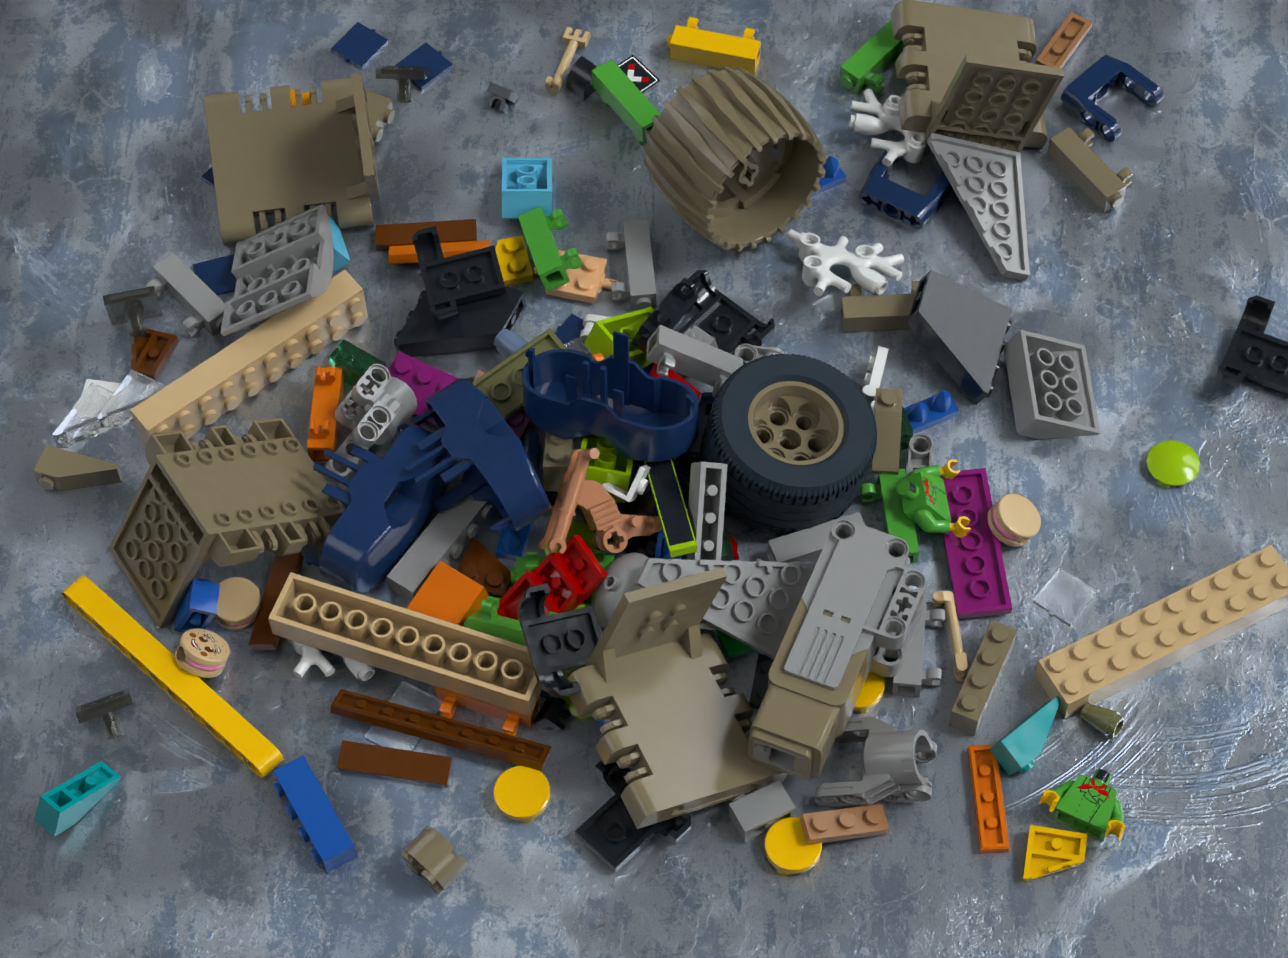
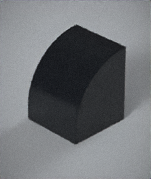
M581 56L574 63L568 74L566 88L585 101L596 91L592 86V70L597 66Z

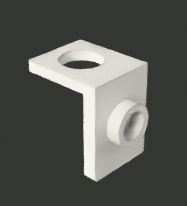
M647 465L640 467L629 492L609 482L603 483L602 486L608 492L628 502L634 501L638 494L642 495L648 485V480L645 478L651 467Z

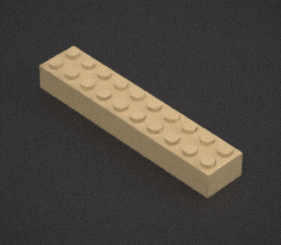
M343 270L331 278L329 286L323 294L274 315L132 408L130 411L139 438L146 445L151 434L182 431L187 439H190L197 431L206 425L213 424L218 417L234 410L241 402L255 396L262 388L271 382H276L283 374L292 368H297L313 354L320 353L324 347L333 341L341 339L345 333L354 327L362 325L368 319L362 287L346 270Z
M1271 544L1038 660L1035 676L1050 699L1056 696L1060 698L1058 711L1066 719L1082 711L1087 703L1094 705L1287 608L1288 566Z
M290 572L268 618L272 634L527 716H531L542 690L536 679L526 646Z

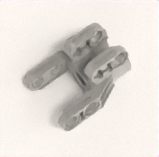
M381 364L371 365L335 410L336 420L343 426L353 430L335 454L355 464L360 459L350 456L346 452L345 447L353 449L355 445H358L368 450L373 444L386 445L390 443L400 432L397 427L407 423L418 406L413 390L400 379L391 377L389 370ZM372 373L379 374L383 382L376 381L372 377ZM351 406L354 411L349 416L345 412ZM331 459L325 465V468L344 478L352 471L341 465L344 472H337L333 468V463L337 462Z
M873 717L850 718L843 734L835 738L834 741H838L841 744L864 742L862 748L863 780L823 783L816 788L814 799L818 805L825 807L871 805L881 799L890 803L928 801L931 798L933 784L928 780V776L922 777L916 764L928 763L936 757L937 744L931 741L927 732L923 729L897 731L896 727Z

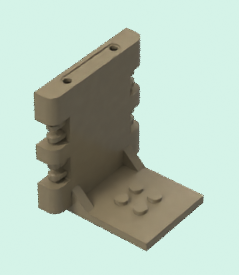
M916 0L899 1L891 13L893 39L902 40L906 47L903 48V52L895 63L896 78L906 79V82L910 84L906 87L907 91L899 101L901 130L925 133V141H927L931 133L1015 152H1021L1023 147L1043 149L1047 142L1044 111L1064 78V69L1029 62L1037 51L1033 20L1023 16Z
M361 73L351 74V77L321 81L323 103H318L316 87H310L309 94L312 104L309 105L302 104V92L300 89H295L296 106L292 107L289 85L270 87L272 109L269 110L266 93L260 94L259 97L261 111H253L252 98L250 95L244 96L245 113H242L240 94L238 91L204 95L220 232L224 245L236 244L239 241L255 236L257 234L255 216H259L261 231L268 229L266 215L275 214V225L283 222L282 213L286 214V220L321 204L326 207L327 215L332 220V207H337L340 231L374 226L371 202L381 201L369 105Z
M283 418L253 421L248 434L242 435L241 439L237 435L234 436L227 425L213 426L209 428L204 440L198 441V445L194 441L189 442L182 431L151 434L145 448L146 459L150 467L109 546V550L159 627L169 626L198 569L211 559H213L216 565L222 567L254 561L259 553L264 552V548L268 552L272 551L278 557L299 553L302 547L307 545L308 541L310 544H316L320 549H323L330 531L346 508L342 502L322 493L323 488L328 482L321 473L313 470L314 462Z
M722 567L624 593L585 667L574 671L567 678L569 682H578L580 692L569 696L580 717L592 713L595 721L608 718L611 721L599 728L603 737L596 745L604 765L617 762L620 769L632 766L635 768V770L624 776L629 785L622 792L621 798L637 829L734 799L741 794L753 793L759 786L767 782L773 783L780 780L783 783L787 777L786 773L761 765L748 758L750 735L745 736L744 732L751 729L752 722L750 719L754 711L743 693L736 694L733 687L719 688L720 685L729 680L725 673L729 665L712 634H700L699 624L727 578Z

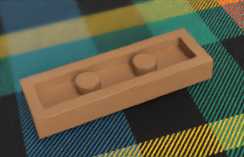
M1071 12L1040 53L1035 64L1063 68L1091 29L1092 22Z
M882 804L806 813L800 817L807 845L886 835L890 830Z

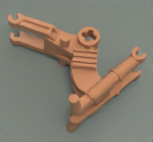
M597 448L574 449L571 452L567 471L564 472L554 506L551 507L550 511L552 513L544 538L539 541L538 547L539 549H545L547 544V549L551 553H554L556 550L558 553L565 552V540L572 518L576 516V506L580 507L584 513L589 530L595 531L593 535L594 547L597 550H603V552L619 553L626 548L629 538L649 536L663 528L659 516L620 514L615 499L611 497L600 483L594 480H585L589 460L597 459L600 455ZM611 536H612V537H613V541H612V542H609V544H608V543H607V539L611 538Z

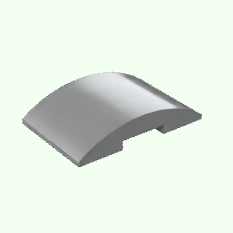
M323 204L263 230L251 238L236 243L231 272L237 281L234 298L225 304L220 332L222 336L238 332L311 300L326 291L332 277L334 252L330 223L326 207Z

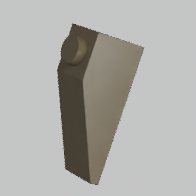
M876 388L874 416L877 426V445L872 460V473L899 474L903 389Z
M49 445L45 446L33 470L38 484L48 490L66 491L122 483L124 479L119 464Z

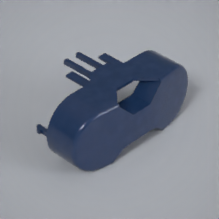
M614 331L613 355L601 361L593 360L589 354L570 349L548 350L536 356L535 348L531 347L526 351L525 356L528 357V362L522 371L523 406L527 417L541 430L564 440L591 434L607 439L624 458L643 462H663L677 458L686 453L696 442L698 437L699 410L697 395L688 385L664 376L657 378L648 376L637 362L629 360V335Z
M460 378L425 399L428 411L420 416H415L412 423L413 425H420L433 417L439 430L418 442L417 445L422 452L440 440L442 445L406 467L407 471L410 474L445 451H448L451 455L450 457L414 479L417 485L422 484L458 460L462 462L440 476L447 483L464 472L461 485L432 502L440 514L469 495L474 500L492 501L504 518L490 527L492 533L499 534L508 525L517 532L551 510V503L519 437L481 390L468 380Z
M405 423L397 427L398 431L402 433L383 458L355 445L350 454L367 462L362 464V466L326 449L323 452L325 457L357 472L351 481L317 463L313 466V470L348 487L350 493L329 483L323 488L322 493L342 502L346 509L330 531L323 546L320 560L306 553L304 555L305 561L310 566L313 564L319 567L322 576L355 593L369 592L387 578L386 576L398 563L401 555L430 514L436 510L432 502L443 496L449 482L445 483L440 475L452 468L453 464L420 485H417L414 480L450 457L451 455L448 451H445L410 474L407 471L406 467L442 445L440 440L422 452L417 443L431 435L432 432L416 424L410 426Z

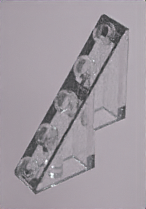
M132 369L114 392L92 382L52 434L57 448H68L74 443L94 438L98 434L111 429H118L124 424L134 421L130 410L166 386Z

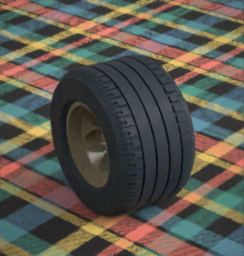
M767 355L742 365L720 387L702 435L700 462L727 464L725 509L731 516L739 519L740 522L743 521L744 524H748L750 527L753 526L754 529L764 530L772 534L788 535L838 519L851 506L875 454L877 445L875 416L869 401L861 389L848 376L837 370L836 367H832V365L826 364V362H821V360H816V358L806 357L805 355Z

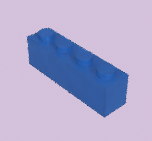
M304 755L274 770L276 781L272 783L279 798L283 796L286 798L288 804L285 805V808L292 821L298 820L300 827L297 830L303 842H310L313 850L310 851V854L317 866L322 864L326 873L357 858L353 842Z

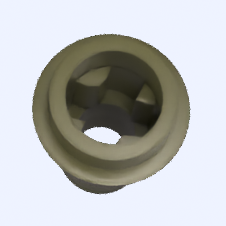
M1090 703L1084 706L1080 715L1081 718L1106 737H1117L1125 722V718L1120 716V712Z

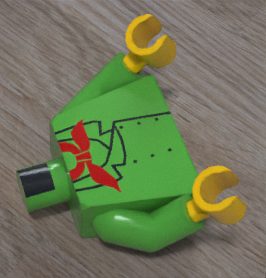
M950 459L943 467L933 465L915 469L897 485V492L901 495L905 515L929 534H949L952 531L956 537L963 538L971 530V528L966 527L970 522L968 517L962 516L956 523L951 522L944 480L940 478L942 475L950 480L961 471L951 469V467L958 463L956 459Z
M1097 769L1092 779L1085 775H1079L1075 781L1069 780L1053 790H1045L1038 804H1048L1050 812H1053L1055 809L1053 820L1076 831L1088 834L1087 836L1101 842L1109 834L1116 835L1119 841L1122 840L1125 830L1122 805L1115 799L1117 791L1108 786L1112 778L1109 772Z

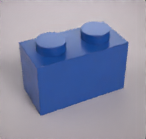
M207 579L192 580L176 611L174 631L184 633L194 628H207L217 614L219 584L211 583Z

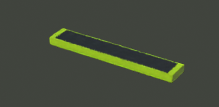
M672 459L663 462H644L645 465L651 467L647 475L671 558L698 552Z

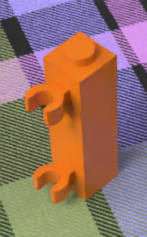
M321 366L316 367L307 441V451L312 461L328 462L330 459L325 457L323 452L326 449L333 453L338 450L340 423L336 420L335 410L343 401L345 379L342 368L333 366L325 368Z
M433 685V689L436 690L437 701L442 702L439 712H442L441 716L452 719L456 706L464 709L469 707L471 711L505 720L502 730L505 731V734L516 736L519 725L532 728L540 707V695L531 716H527Z

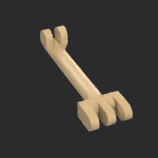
M566 28L562 39L563 44L568 46L554 78L547 76L545 81V87L551 95H557L577 47L586 49L591 32L585 31L583 37L580 38L582 30L576 29L572 36L573 28Z
M936 591L933 593L932 606L934 608H945L954 659V677L956 682L963 683L966 679L968 663L966 653L963 652L954 594L951 591Z

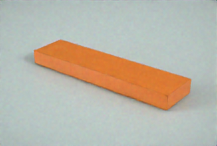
M490 240L440 243L444 258L491 246ZM414 245L389 246V264L418 263Z
M993 745L968 746L967 748L980 854L1007 853L1010 849L998 760L989 750Z

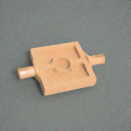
M559 250L561 256L566 252ZM578 254L583 266L578 269L566 270L570 282L548 292L545 289L546 295L595 304L597 296L603 288L612 289L611 283L620 282V280L605 278L607 259ZM536 266L534 267V275H538Z

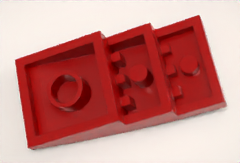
M573 535L566 543L564 553H549L534 571H526L499 600L497 613L499 616L519 620L518 604L523 592L529 587L547 583L550 595L546 597L544 602L545 615L548 616L550 611L555 613L572 611L604 582L608 574L581 535Z

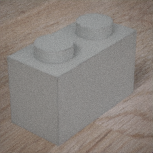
M780 780L773 783H764L755 792L748 795L741 794L735 797L729 804V817L744 843L767 833L769 828L777 821L788 817H795L796 807Z

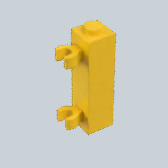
M689 17L687 27L676 25L673 34L668 36L666 47L670 49V59L720 69L728 66L735 70L738 67L753 75L756 73L760 59L761 41L755 40V29L745 28L742 38L700 30L697 26L699 19Z

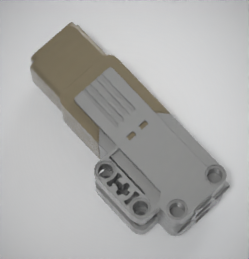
M841 519L834 522L769 670L768 689L751 726L748 744V758L750 760L802 780H808L809 776L819 778L835 738L841 736L846 729L869 671L884 677H894L899 674L920 625L921 603L924 599L926 586L924 574L909 567L911 562L908 557L909 546L905 540L850 520ZM907 586H916L918 589H910ZM885 658H893V659H895L896 661H894V662H887V661L884 660V659H885Z

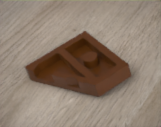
M133 326L134 344H132L133 359L131 360V371L134 377L156 382L178 345L179 340L174 334Z
M471 538L457 571L484 586L489 596L502 598L512 584L511 571L477 539Z

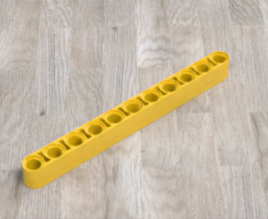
M81 575L61 592L65 600L255 774L264 778L284 760L281 752L198 676L185 671L167 648L88 577Z

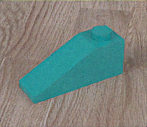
M1058 696L1041 706L989 748L1009 776L1017 771L1023 774L1035 765L1033 759L1041 753L1061 700Z
M98 762L41 795L35 821L52 836H57L75 825L121 780V776L104 762Z

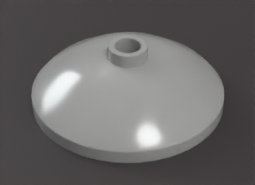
M628 553L613 560L604 568L608 576L591 595V606L594 608L598 624L606 628L624 593L642 589L635 585V581L646 559L649 557L640 553Z

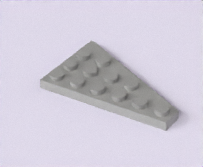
M931 133L927 138V143L1001 275L1026 281L1030 276L1020 152Z
M648 558L635 581V585L646 588L722 567L727 578L702 621L774 660L816 563Z

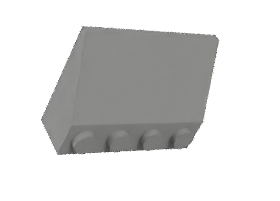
M1024 330L1018 331L1005 344L1004 348L1017 434L1036 439L1098 436L1100 428L1085 345Z

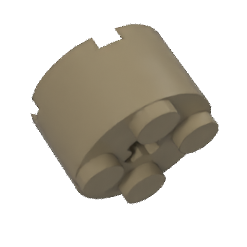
M428 825L407 845L401 854L402 858L407 862V866L417 876L422 875L427 880L426 883L437 894L442 890L444 891L468 867V863L462 855L457 858L455 856L456 852L453 850L454 847L435 829H430Z

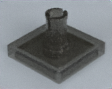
M383 65L376 68V79L396 80V102L399 103L412 102L411 80H425L431 77V66Z
M154 286L103 296L104 305L112 326L128 323L131 337H141L146 334L144 319L163 316L161 304Z
M129 688L75 707L79 724L99 717L107 740L114 739L111 727H114L117 737L122 736L124 731H122L115 711L132 705L133 699Z

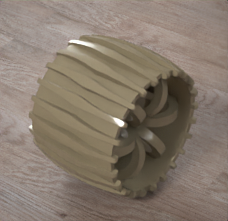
M726 66L722 67L721 71L710 69L707 71V75L701 78L698 76L691 78L692 83L684 89L680 86L676 90L678 94L670 102L666 100L663 103L665 108L659 116L654 115L652 119L654 126L645 135L648 141L647 145L643 146V153L646 157L644 164L654 184L667 203L696 232L725 250L731 248L735 251H742L744 247L755 249L757 244L762 241L766 244L771 242V237L776 233H785L787 231L785 227L793 219L796 221L800 219L798 214L803 208L812 205L810 198L814 192L818 193L820 191V178L825 177L826 171L823 165L826 164V156L823 153L824 148L808 122L794 105L770 84L742 68L736 67L734 70Z

